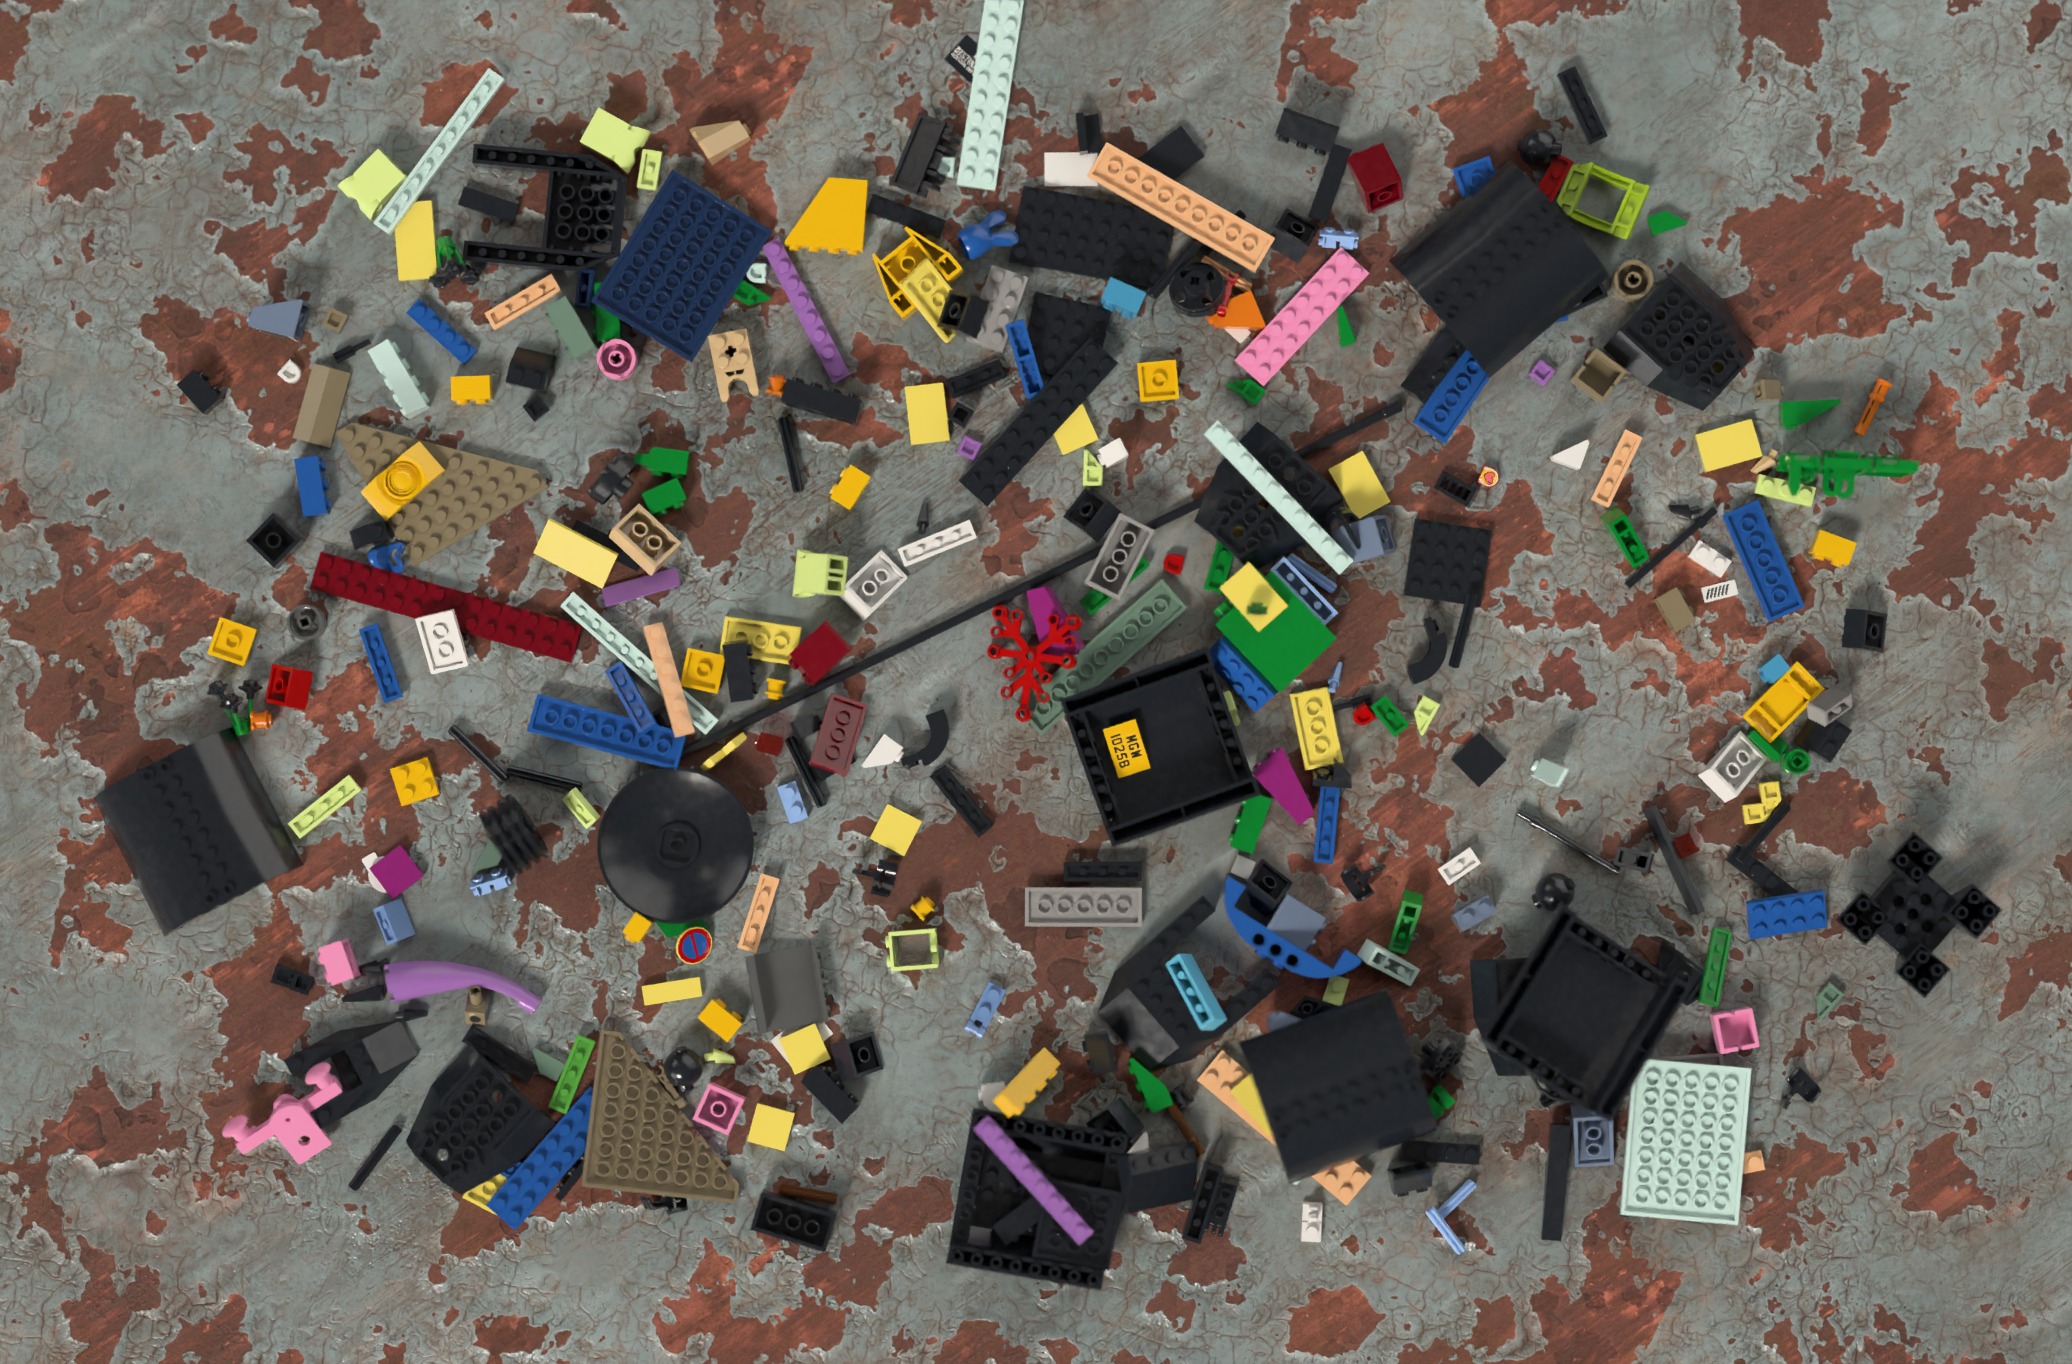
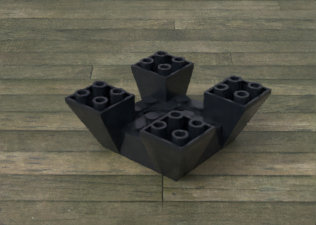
M1912 832L1887 860L1891 874L1871 897L1860 891L1835 920L1864 946L1874 936L1881 940L1897 955L1894 972L1923 998H1926L1950 970L1945 963L1932 953L1954 927L1974 939H1978L2002 909L1974 884H1970L1952 895L1949 894L1929 876V873L1943 857L1915 832ZM1923 894L1927 896V901L1924 904L1920 901V897ZM1897 895L1900 899V902L1898 905L1895 906L1893 904V898ZM1912 908L1914 916L1910 919L1907 912ZM1927 921L1929 928L1924 932L1922 924ZM1897 923L1901 924V931L1899 933H1896L1894 930Z

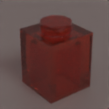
M761 732L760 735H756L754 746H757L756 751L780 757L785 738Z

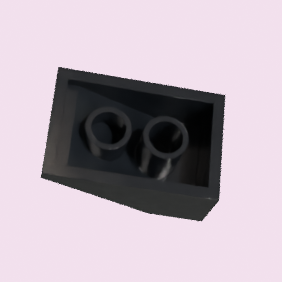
M1425 1161L1387 1170L1393 1195L1397 1194L1398 1197L1407 1196L1410 1191L1414 1190L1417 1193L1428 1191V1187H1432V1170Z

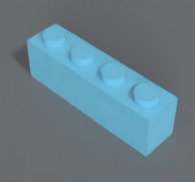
M1179 953L1165 964L1200 1030H1214L1227 1020L1192 954Z

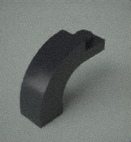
M1431 617L1422 620L1429 639L1427 655L1421 661L1406 666L1412 685L1433 676L1439 670L1446 657V634L1444 632L1437 635L1436 631L1439 630L1436 620H1432Z
M944 709L926 715L931 730L930 741L920 752L900 759L903 766L907 765L909 769L919 765L918 761L922 760L925 767L942 754L949 738V722Z

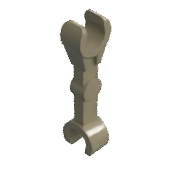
M658 1065L662 1070L660 1075H657L655 1070L652 1069L654 1076L665 1085L666 1090L675 1099L676 1105L680 1109L685 1107L687 1102L667 1079L664 1066Z

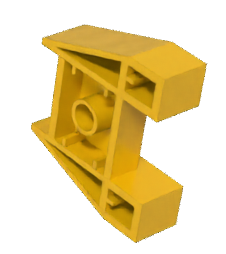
M907 226L904 229L909 238L881 261L875 253L872 254L889 302L904 322L916 313L918 309L898 284L925 258L930 260L949 285L964 274L963 268L950 253Z

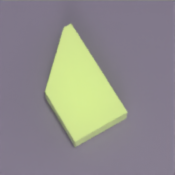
M1084 450L1083 486L1102 487L1103 466L1088 450Z
M1231 691L1223 692L1234 725L1238 726L1241 722Z
M1424 695L1413 712L1421 736L1424 735L1440 706L1439 703Z

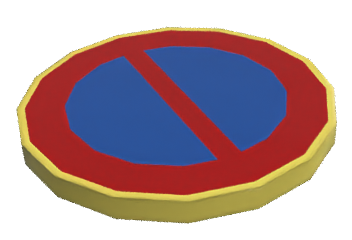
M698 926L690 927L683 931L676 943L678 957L688 964L700 963L708 956L712 948V938L709 932Z

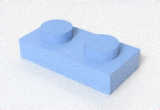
M796 781L777 787L790 824L809 818Z

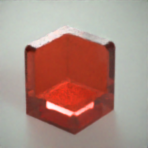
M1689 832L1673 839L1682 859L1700 851L1699 847L1695 846Z

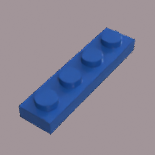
M418 299L406 312L462 364L466 365L477 353V350L422 300Z
M376 623L359 629L384 703L404 697L379 624Z
M619 661L607 669L605 673L639 734L644 735L658 726L625 664Z
M1320 786L1313 862L1333 864L1340 788Z

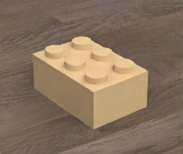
M640 504L634 507L615 525L609 535V538L650 576L658 571L678 551L681 542Z

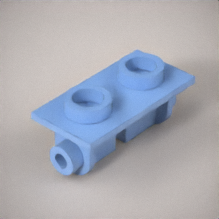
M1325 227L1324 230L1319 229V234L1323 238L1319 237L1318 245H1322L1323 248H1336V241L1340 242L1339 248L1342 247L1343 249L1350 250L1357 248L1358 240L1354 239H1359V236L1355 230L1344 229L1343 231H1335L1336 229L1331 227Z
M498 868L489 874L475 876L470 880V889H472L474 896L491 893L490 885H493L495 890L509 887V884L512 882L510 876H508V869Z

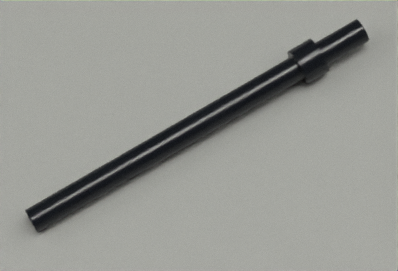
M1712 507L1703 516H1698L1689 528L1627 580L1625 585L1629 589L1699 528H1704L1707 525V521L1718 513L1717 510Z
M1521 809L1518 810L1516 816L1528 822V825L1532 828L1540 829L1616 875L1619 873L1620 868L1541 822V819L1537 816H1531Z

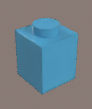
M1779 653L1774 654L1757 668L1760 672L1758 676L1763 682H1768L1769 684L1777 681L1791 669Z

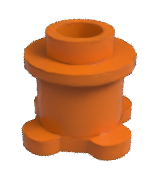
M773 374V377H768L770 383L766 393L782 396L786 380H784L785 376Z
M268 710L259 713L257 711L250 712L251 730H258V728L269 730L270 726L273 725V715L269 714Z

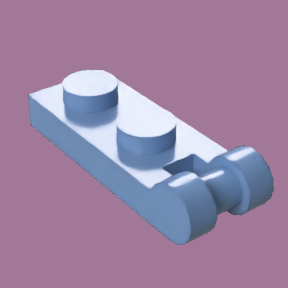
M989 982L964 1031L968 1033L970 1031L976 1034L977 1038L981 1039L1006 990ZM976 1019L982 1022L980 1028L974 1025Z

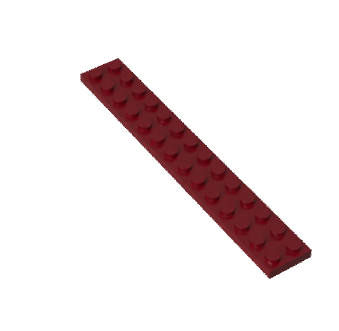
M320 552L310 589L415 619L454 609L460 632L569 663L573 662L583 627L325 552Z

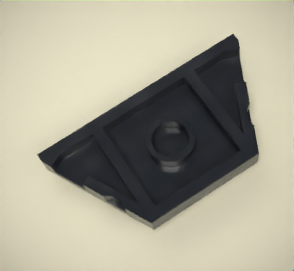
M1662 940L1657 969L1668 976L1677 977L1692 987L1683 1001V1004L1688 1006L1699 998L1704 970Z

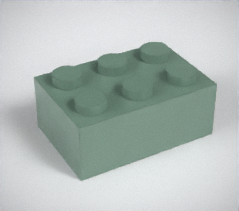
M566 296L545 307L548 311L545 315L550 324L557 327L555 332L560 341L566 342L567 347H565V350L570 358L581 362L598 352L599 349L572 302Z

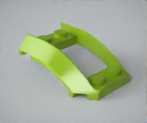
M1592 162L1583 165L1577 164L1571 166L1557 203L1567 216L1597 230L1628 240L1633 235V228L1645 200L1649 198L1650 186L1608 171ZM1590 176L1627 191L1613 224L1576 209Z

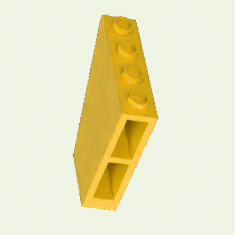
M829 177L786 238L785 246L789 247V250L801 251V248H809V252H820V249L828 250V253L839 254V251H847L849 255H859V252H863L868 180Z

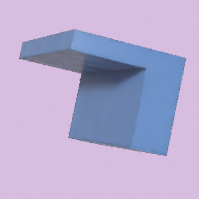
M401 898L373 909L387 946L415 935Z

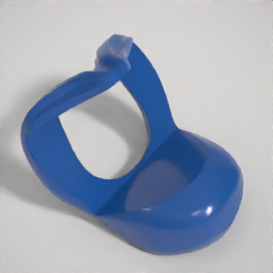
M396 542L389 546H374L368 552V560L371 565L379 569L401 573L404 571V563L400 556L404 553L405 544ZM394 549H398L394 553V560L398 564L397 566H392L390 563V555Z

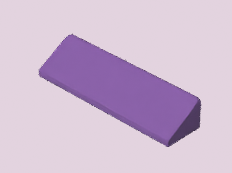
M677 567L654 573L652 576L647 575L602 588L605 606L610 607L682 585Z

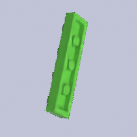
M577 1034L548 1106L549 1108L567 1114L596 1044L595 1040Z

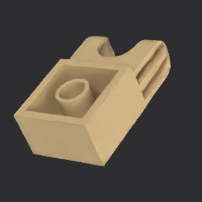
M745 328L708 336L722 402L730 400L731 384L737 380L747 383L751 395L759 396L760 391L748 330ZM731 348L736 350L733 357H730L729 354L727 355Z

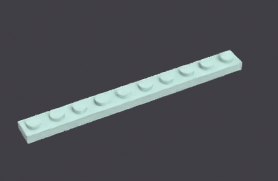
M488 68L373 222L377 227L389 235L393 233L504 84V78Z
M1218 420L1203 434L1339 575L1353 562L1350 556Z
M572 592L560 607L663 697L653 661L575 592ZM682 688L692 723L707 735L719 720Z

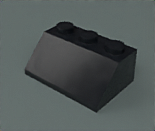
M1284 108L1275 137L1282 143L1288 144L1292 142L1299 149L1307 150L1309 148L1315 150V154L1325 156V154H1330L1340 127Z

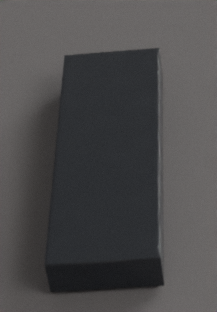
M465 186L458 203L459 206L511 223L515 222L520 207L517 203Z
M1000 359L951 378L946 381L952 398L956 399L1005 379L1007 376Z

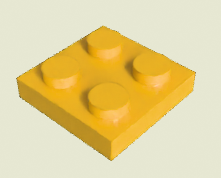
M1176 360L1137 363L1140 403L1179 399Z
M220 617L207 654L246 667L258 630Z
M688 648L680 682L681 686L718 694L725 665L724 655Z
M428 757L390 769L401 806L440 794Z

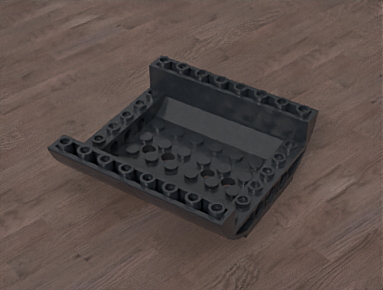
M973 1108L946 1264L1102 1291L1105 1270L1031 1256L1038 1222L1035 1223L1036 1227L1028 1233L1025 1231L1019 1235L1021 1238L1016 1243L1006 1245L992 1227V1223L1029 1196L1031 1192L1028 1188H1024V1193L1021 1196L1013 1194L1001 1159L973 1128L988 1115L1014 1145L1026 1152L1031 1160H1034L1045 1173L1050 1175V1178L1055 1177L1056 1180L1114 1191H1118L1120 1181L1116 1155L1125 1154L1128 1135L1018 1115L1008 1117L1005 1113ZM997 1182H1001L1005 1186L1004 1191L1001 1193H997L993 1189L994 1184Z

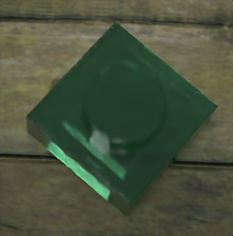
M1251 602V606H1246V614L1267 615V607H1263V603Z

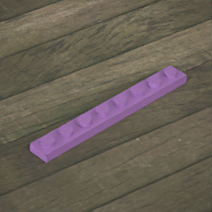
M777 238L765 244L763 250L832 383L835 384L851 376L780 239Z
M988 1115L973 1128L1078 1245L1093 1233V1230Z

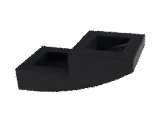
M277 963L270 983L308 995L314 976Z

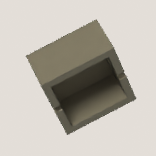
M1595 348L1569 381L1598 404H1601L1627 371Z

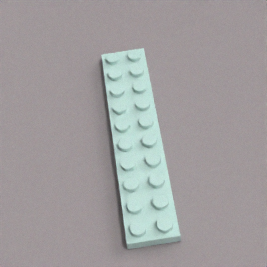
M985 0L957 179L958 186L991 191L996 189L1024 0Z

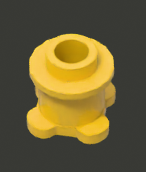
M767 678L768 687L767 692L764 694H768V698L779 700V697H784L782 691L783 686L787 682Z
M921 896V900L915 905L912 904L911 909L924 921L928 913L935 911L933 908L935 904L928 896L926 898Z

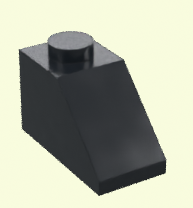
M385 520L349 531L354 550L392 541L389 525Z
M811 712L791 722L790 725L798 740L802 741L819 732L822 721L818 714L814 716Z

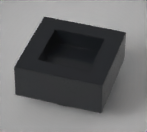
M536 395L522 406L534 422L550 411L539 395Z

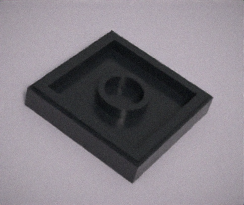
M1479 732L1451 759L1477 787H1480L1506 761Z

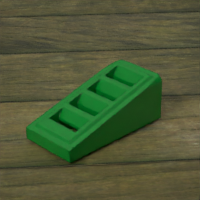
M1340 306L1337 308L1340 347L1343 349L1355 344L1357 340L1344 307Z

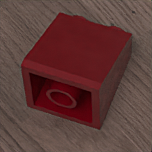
M1383 143L1372 145L1369 149L1355 152L1347 157L1349 170L1368 214L1404 199L1401 177Z
M825 620L787 658L789 659V665L794 670L798 669L802 674L801 678L804 682L814 686L849 655L852 648Z

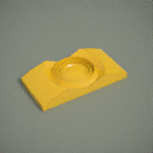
M419 441L400 455L386 470L377 475L361 493L387 522L444 473L445 470Z
M1798 661L1790 667L1789 671L1775 681L1742 715L1769 744L1807 707L1811 700L1815 699L1824 690Z

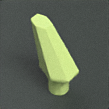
M713 1049L712 1053L704 1054L705 1061L715 1060V1063H736L734 1056L717 1049Z

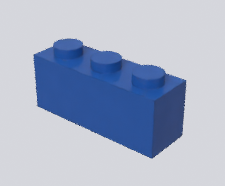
M318 455L294 459L303 517L310 518L329 515L332 503L331 499L327 497L326 490H329L327 478H324L323 471H326L324 459H321Z

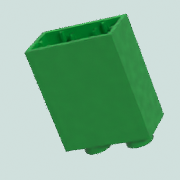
M1257 569V572L1288 606L1258 632L1227 598L1213 611L1219 619L1214 627L1222 636L1225 635L1277 689L1278 693H1281L1337 638L1273 571L1264 576Z

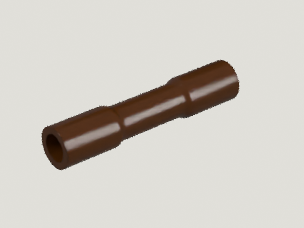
M1173 1102V1105L1166 1107L1173 1121L1178 1125L1187 1142H1194L1197 1158L1206 1151L1199 1139L1194 1135L1177 1103Z

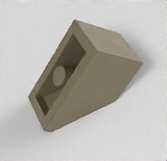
M1759 380L1754 383V402L1763 403L1781 400V396H1784V387L1782 384L1780 385V380Z

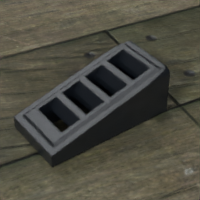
M1443 471L1434 486V489L1467 508H1470L1478 494L1477 489ZM1447 478L1450 479L1446 488L1443 489L1442 486L1444 485ZM1455 482L1457 485L1452 493H1450L1449 490ZM1462 486L1464 489L1459 497H1457L1456 494ZM1467 491H1470L1471 493L1469 494L1466 501H1464L1463 498L1465 497Z
M384 985L374 986L342 997V1001H382L384 999Z

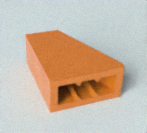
M1251 290L1229 299L1225 317H1219L1217 315L1218 311L1213 316H1206L1209 325L1213 324L1214 328L1262 330L1266 327Z

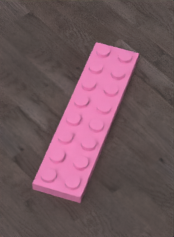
M1340 247L1235 361L1263 387L1368 276L1369 272Z

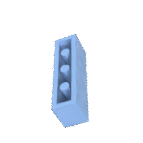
M1285 557L1269 570V572L1273 571L1324 625L1338 614Z

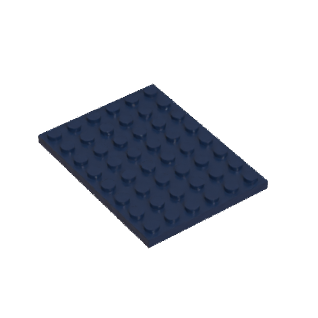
M672 170L591 302L692 363L767 242L772 230Z

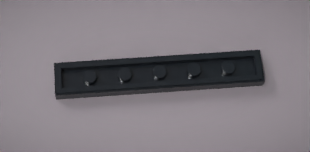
M1654 804L1643 808L1645 817L1690 915L1705 911L1658 806Z

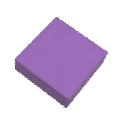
M1540 359L1528 375L1544 386L1556 370Z
M964 435L956 453L974 461L982 443Z

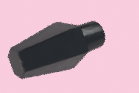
M924 502L922 503L916 524L918 526V533L921 535L926 533V528L929 526L928 505Z
M1688 504L1668 505L1671 513L1691 519L1692 515L1700 513L1699 506L1689 507Z
M386 957L380 962L374 960L359 965V968L362 972L383 973L384 965L390 964V961Z
M404 1009V1011L395 1012V1019L410 1021L427 1016L428 1011Z

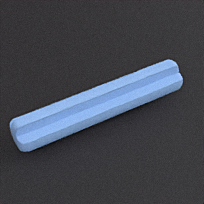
M1294 553L1287 557V560L1297 570L1329 593H1333L1337 588V584Z
M1468 1179L1437 1209L1442 1218L1444 1219L1477 1185L1471 1179Z
M1434 1207L1426 1210L1427 1216L1458 1255L1464 1252L1465 1246Z

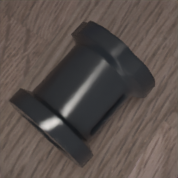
M1184 1083L1170 1091V1094L1174 1095L1180 1104V1109L1195 1100L1193 1097H1190Z

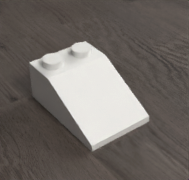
M880 550L845 584L844 596L839 597L864 621L908 577Z
M1739 731L1707 763L1698 776L1726 803L1739 795L1767 760V757Z

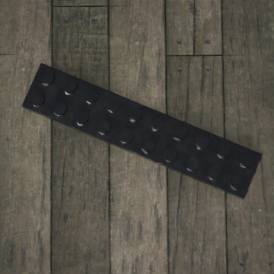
M1089 336L958 481L988 507L1113 370L1118 362Z

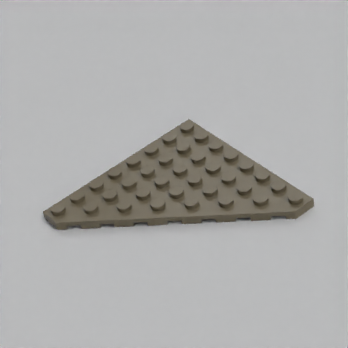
M351 423L336 432L366 485L419 441L444 468V473L388 520L399 542L405 544V552L413 566L424 562L549 488L538 470L356 423Z
M600 1030L581 1187L737 1204L739 1192L737 1180L727 1170L719 1157L716 1156L701 1134L694 1128L693 1124L676 1105L668 1092L665 1091L654 1074L626 1041L625 1037L621 1032Z

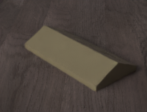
M313 363L293 434L294 439L331 448L351 373Z

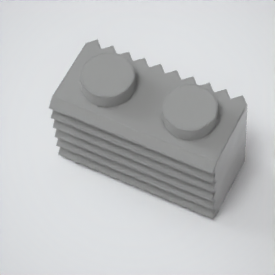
M1835 686L1829 687V689L1823 691L1821 695L1807 704L1808 718L1825 727L1852 708V696Z

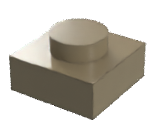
M330 307L322 325L341 334L349 316Z

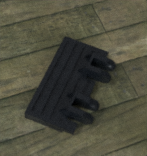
M919 113L890 185L924 198L927 197L929 190L922 188V186L940 192L941 187L929 183L927 180L931 176L937 180L944 181L946 176L929 170V168L938 170L944 156L942 153L955 156L956 152L953 149L942 146L943 141L954 145L960 144V140L944 134V132L953 134L955 126Z

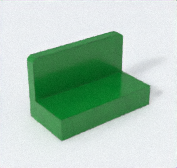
M1754 728L1745 735L1773 763H1777L1782 758L1781 754L1789 747L1779 735L1769 744Z

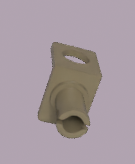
M476 985L469 988L465 1007L466 1024L485 1026L488 992L481 991V988ZM477 1016L480 1020H473L470 1017Z

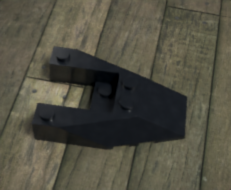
M401 1020L339 1030L284 1059V1062L292 1077L328 1058L332 1059L349 1092L311 1111L321 1129L377 1099L393 1080L416 1058L418 1052Z

